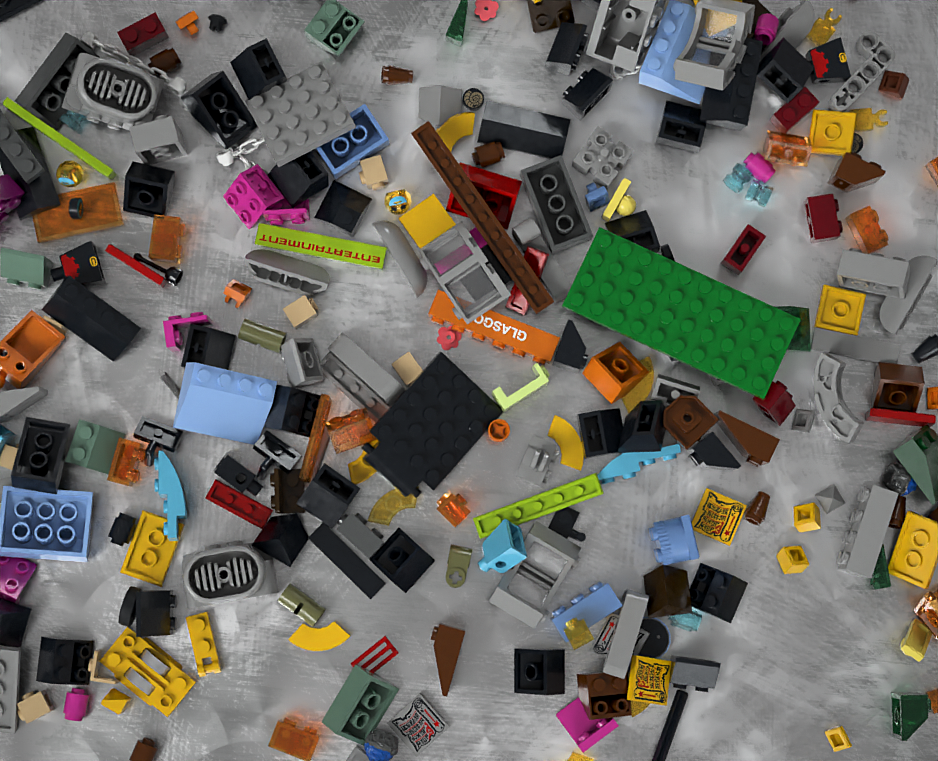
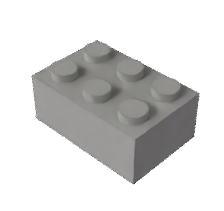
M161 115L156 117L155 121H139L134 123V126L129 127L135 153L144 164L151 165L188 155L181 129L172 116Z
M855 248L843 249L837 277L840 287L905 299L910 279L909 262L900 257L890 259L885 258L880 253H871L870 255L862 253L861 250Z

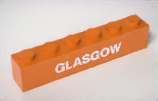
M438 289L428 313L429 317H432V322L443 325L445 322L452 325L451 329L457 332L464 333L465 330L472 333L471 337L477 340L484 341V339L493 341L492 345L497 348L504 349L508 347L513 349L512 353L524 357L526 354L533 357V362L545 365V363L550 364L560 337L492 310H488L467 324L463 318L459 320L452 311V308L455 307L444 291ZM456 297L464 309L473 304Z

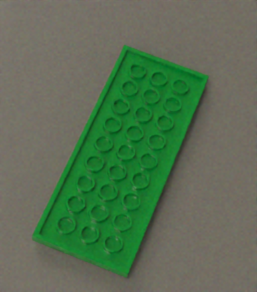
M600 227L562 305L563 308L763 400L801 320Z

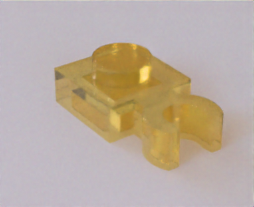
M832 8L827 10L824 20L819 17L815 21L811 31L806 36L817 46L825 44L836 31L831 26L837 25L842 18L839 15L837 19H831Z
M872 108L851 109L848 111L857 113L855 132L872 131L874 129L873 124L877 127L888 125V121L882 122L879 119L880 115L887 114V110H879L876 114H872Z

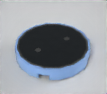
M643 617L640 628L649 632L650 635L638 656L655 659L661 658L667 652L670 645L668 627L657 618Z

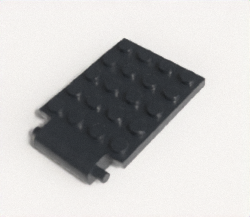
M439 352L369 430L378 439V442L374 446L366 442L361 447L367 453L363 459L404 497L412 494L417 498L422 492L417 486L423 481L434 491L488 430L490 423L496 420L503 411L446 355Z

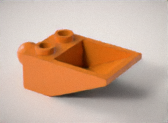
M33 310L0 341V389L5 385L6 380L17 389L25 388L65 339L63 334Z

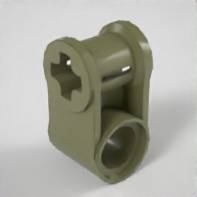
M451 544L446 572V583L450 587L458 588L464 584L471 560L472 548ZM454 572H458V576L462 577V580L457 581L456 584H453V580L449 579V575H453Z

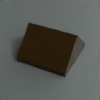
M661 565L643 576L645 595L649 596L647 603L648 618L692 613L686 570Z

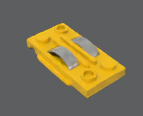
M127 627L99 661L114 673L117 680L149 706L153 705L167 717L170 716L196 683L192 677L182 670L183 667L180 663L148 637H136V632L130 627Z

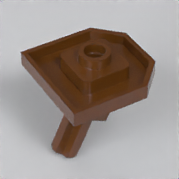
M680 395L664 410L663 427L687 451L695 442L700 441L701 437L719 419L696 396Z

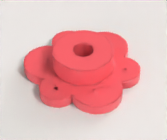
M476 0L475 6L477 8H475L474 12L476 15H479L482 21H488L490 18L496 17L499 5L496 1Z
M452 326L448 328L441 327L438 330L437 342L446 351L450 350L451 347H458V341L462 337L460 332L451 329Z

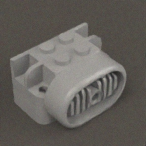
M601 0L585 54L634 72L637 62L643 56L645 48L654 39L659 21L664 12L666 0Z
M80 53L76 59L61 108L87 116L86 119L94 123H99V121L108 123L107 126L114 130H120V128L129 130V127L134 126L136 122L152 121L164 81L150 76L138 67L107 57L98 58L90 54Z
M240 540L227 542V547H221L218 544L205 546V551L183 556L182 578L187 608L279 593L273 557L253 547V543L243 544Z

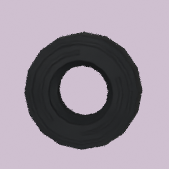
M130 586L127 590L119 613V624L127 627L133 624L136 617V591H142L140 588Z

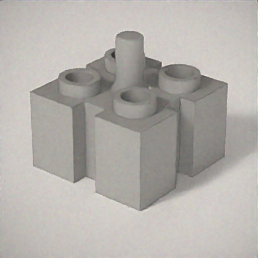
M597 126L587 141L586 146L589 147L588 150L582 147L573 160L572 167L585 176L590 172L594 175L593 181L601 187L605 186L607 190L617 177L618 171L616 167L622 170L631 157L633 150L620 141L615 145L610 141L612 135Z

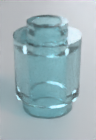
M693 609L692 613L668 616L671 626L689 632L692 630L697 632L702 619V615Z

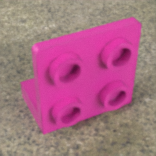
M258 164L240 173L223 195L228 205L231 206L248 229L254 227L263 215V210L270 209L281 203L285 198Z
M284 198L281 203L268 210H263V216L271 225H282L283 221H292V224H304L305 220H310L309 198L293 208Z
M203 312L191 313L188 318H182L181 315L168 317V321H163L166 347L172 352L181 351L180 345H184L183 334L179 329L190 328V324L200 326L211 325L212 320L210 317L204 315Z
M0 556V598L19 604L20 594L36 570L37 564L25 558Z
M579 697L556 713V717L583 753L619 726L613 718L589 720Z

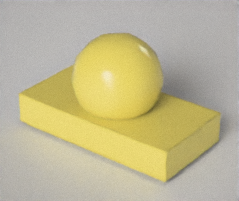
M624 178L602 215L603 220L609 222L615 210L623 216H629L635 211L636 202L634 198L625 195L631 184V181Z
M915 618L911 622L906 636L901 641V651L920 662L924 658L933 632L928 626Z

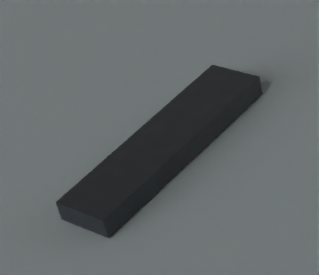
M322 523L308 537L370 600L386 584L326 524Z

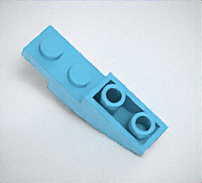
M675 444L662 447L661 451L622 453L597 474L599 481L601 480L602 484L614 482V477L623 476V479L636 477L635 472L640 471L639 462H642V465L645 466L655 463L656 458L663 457L664 461L677 458L676 454L681 452L680 445Z
M158 451V457H155L154 460L155 470H158V479H155L154 486L155 492H158L160 498H167L163 503L164 514L167 513L168 522H164V535H168L169 541H179L178 519H187L185 495L171 461L163 451Z

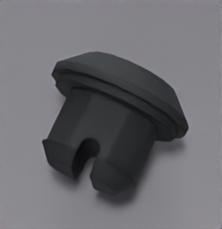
M217 14L208 16V19L211 21L210 30L215 31L216 28L217 32H221L223 24L227 23L225 17Z

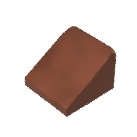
M885 70L878 90L903 99L909 78L904 73Z

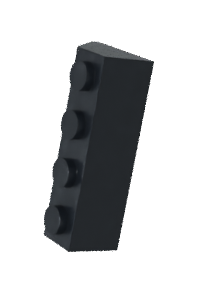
M715 37L714 39L731 43L733 37ZM751 38L745 39L743 45H746L747 48L741 64L736 63L733 69L735 76L723 91L705 87L699 117L700 122L738 131L748 126L763 41ZM712 52L709 65L719 66L725 55Z
M69 275L65 277L41 309L112 361L127 348L141 329V327Z

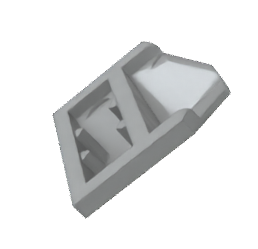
M446 86L419 88L418 117L426 122L429 121L432 126H442L448 118L462 113V89Z

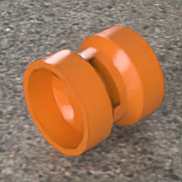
M502 419L492 421L488 427V435L495 442L506 440L510 433L508 423Z

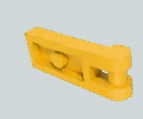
M204 612L186 617L199 677L207 676V673L211 672L215 674L222 672L209 613ZM211 657L212 663L205 665L203 658Z

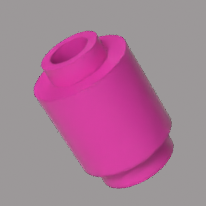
M766 13L760 15L757 20L754 37L755 40L763 41V46L770 45L776 38L779 20L776 16Z
M751 152L743 161L746 164L744 169L756 180H761L763 183H766L776 171L773 168V164L759 152L755 155Z
M72 688V691H67L63 713H65L64 719L82 721L83 716L86 715L89 694L85 693V689Z

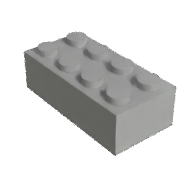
M876 485L864 486V489H860L857 496V501L859 502L857 510L854 509L850 517V522H852L851 529L846 531L843 543H846L843 552L840 551L837 557L838 570L862 578H872L899 493Z

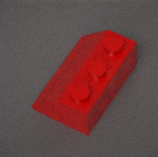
M460 162L459 165L504 229L508 230L522 181ZM450 192L446 211L468 217L455 196Z

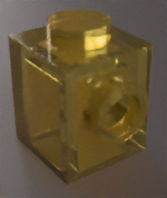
M575 617L565 623L566 627L562 629L574 650L594 640L582 618L578 620Z

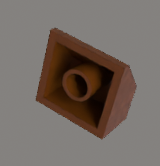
M878 362L873 383L871 408L916 413L925 384L922 367Z

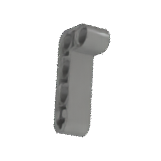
M865 31L857 40L856 49L866 61L831 97L828 102L829 111L845 112L894 60V50L877 33ZM863 39L870 40L872 47L865 46ZM879 54H885L888 61L880 60ZM864 69H870L873 72V77L866 76ZM849 84L857 85L859 91H851ZM845 96L846 100L840 106H837L836 103Z
M530 217L512 228V235L524 254L528 246L549 254L540 280L554 302L558 303L566 298L572 284L542 239L539 227L533 218Z
M343 332L327 348L389 406L405 391L395 378Z
M630 589L624 591L621 599L623 606L619 608L620 612L604 662L603 673L621 679L625 678L648 603V595Z

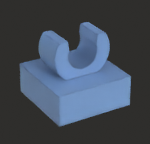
M594 182L586 186L588 194L585 195V199L590 212L610 202L605 186L597 188Z

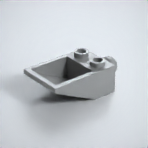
M37 386L0 391V423L8 422L47 396L48 390Z

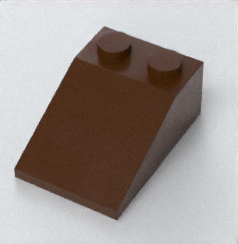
M720 410L714 413L719 419L717 422L718 426L739 453L747 458V463L758 467V465L761 466L770 462L780 439Z
M440 623L439 627L434 626L430 640L435 641L433 646L442 695L447 697L465 630Z

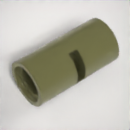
M247 318L244 319L238 334V338L255 345L260 344L261 347L277 353L281 352V345L284 344L287 333Z
M291 583L277 600L312 627H314L326 610Z

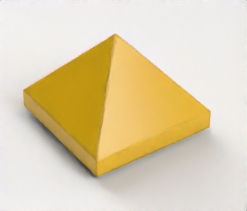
M843 726L825 731L834 752L852 746Z

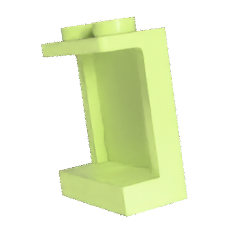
M534 364L532 370L537 379L509 397H506L500 386L492 391V396L501 407L503 413L548 384L550 375L544 365Z

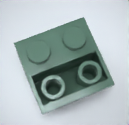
M327 0L304 29L305 36L320 48L340 56L365 21L336 0Z

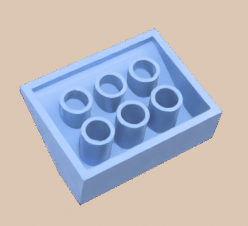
M669 0L641 67L638 83L700 104L705 86L676 80L673 69L676 58L682 53L690 38L696 17L694 7L676 0ZM705 28L702 37L711 39L727 37L729 29L709 37ZM698 49L693 61L709 64L712 52Z
M186 362L173 428L254 445L260 437L271 409L277 381L196 362Z
M3 486L0 509V556L88 562L93 492L58 490L56 495L12 486Z

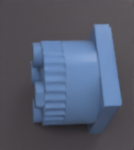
M689 515L654 522L652 524L653 527L648 528L650 539L655 541L657 549L653 550L656 563L661 562L662 565H669L699 559L700 556Z

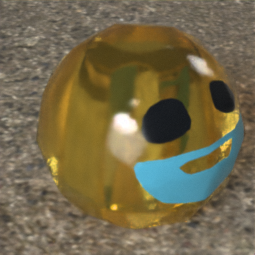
M71 160L64 161L58 166L56 177L61 185L71 188L76 187L83 181L84 171L79 163Z
M405 189L386 193L384 197L386 209L394 215L406 213L411 206L410 194Z

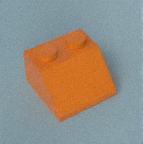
M618 342L593 356L582 374L613 404L626 396L648 375L649 371L621 342Z

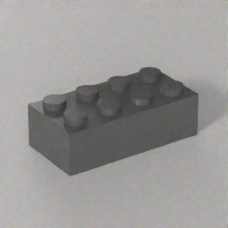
M562 155L520 171L521 180L547 246L552 254L592 240V231Z

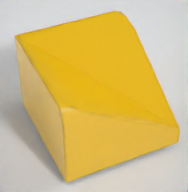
M814 502L794 506V526L799 532L821 529L820 509Z
M802 546L783 547L776 556L784 574L802 573L809 565Z
M112 688L101 701V705L119 715L125 711L132 698Z

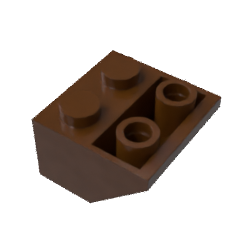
M846 152L838 160L827 184L847 193L876 183L884 176L886 171L881 169L882 167L875 162L870 161L868 163L862 160V157L857 153Z
M628 670L624 679L603 673L602 671L577 674L578 695L589 720L632 715L631 700H627Z

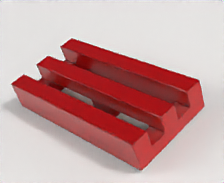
M384 636L350 664L353 667L355 664L358 665L361 660L385 642L387 646L361 666L362 668H367L391 649L392 653L370 670L371 673H375L399 652L389 639Z

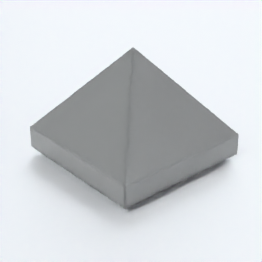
M797 409L791 430L810 433L815 411Z
M835 485L815 495L826 514L845 504Z

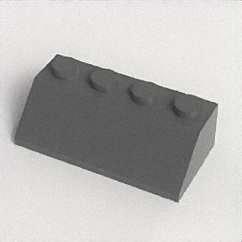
M68 33L63 35L15 100L18 105L56 131L71 113V111L61 107L78 55L86 53L100 58L78 38Z

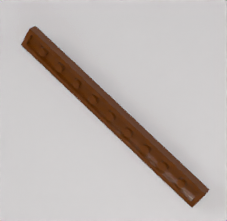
M427 121L413 131L411 135L534 312L538 314L551 305L554 300L431 123Z

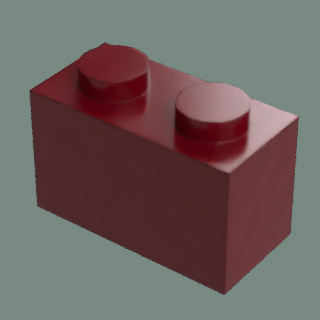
M156 12L117 32L127 52L132 56L169 38Z
M805 86L788 104H784L775 112L769 121L784 136L819 104V101Z
M833 194L807 197L804 201L811 243L838 239L841 236L840 233L843 232L842 222L837 218V212L839 211L838 200L834 199Z
M748 224L720 264L739 275L766 236Z
M777 380L776 383L772 381L764 400L754 396L753 401L765 417L781 426L796 405L792 400L793 396L786 391L788 388Z

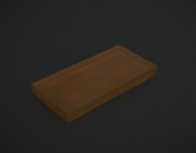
M114 182L58 194L60 206L32 216L38 243L124 225ZM71 198L82 199V219H72L70 217L69 202Z

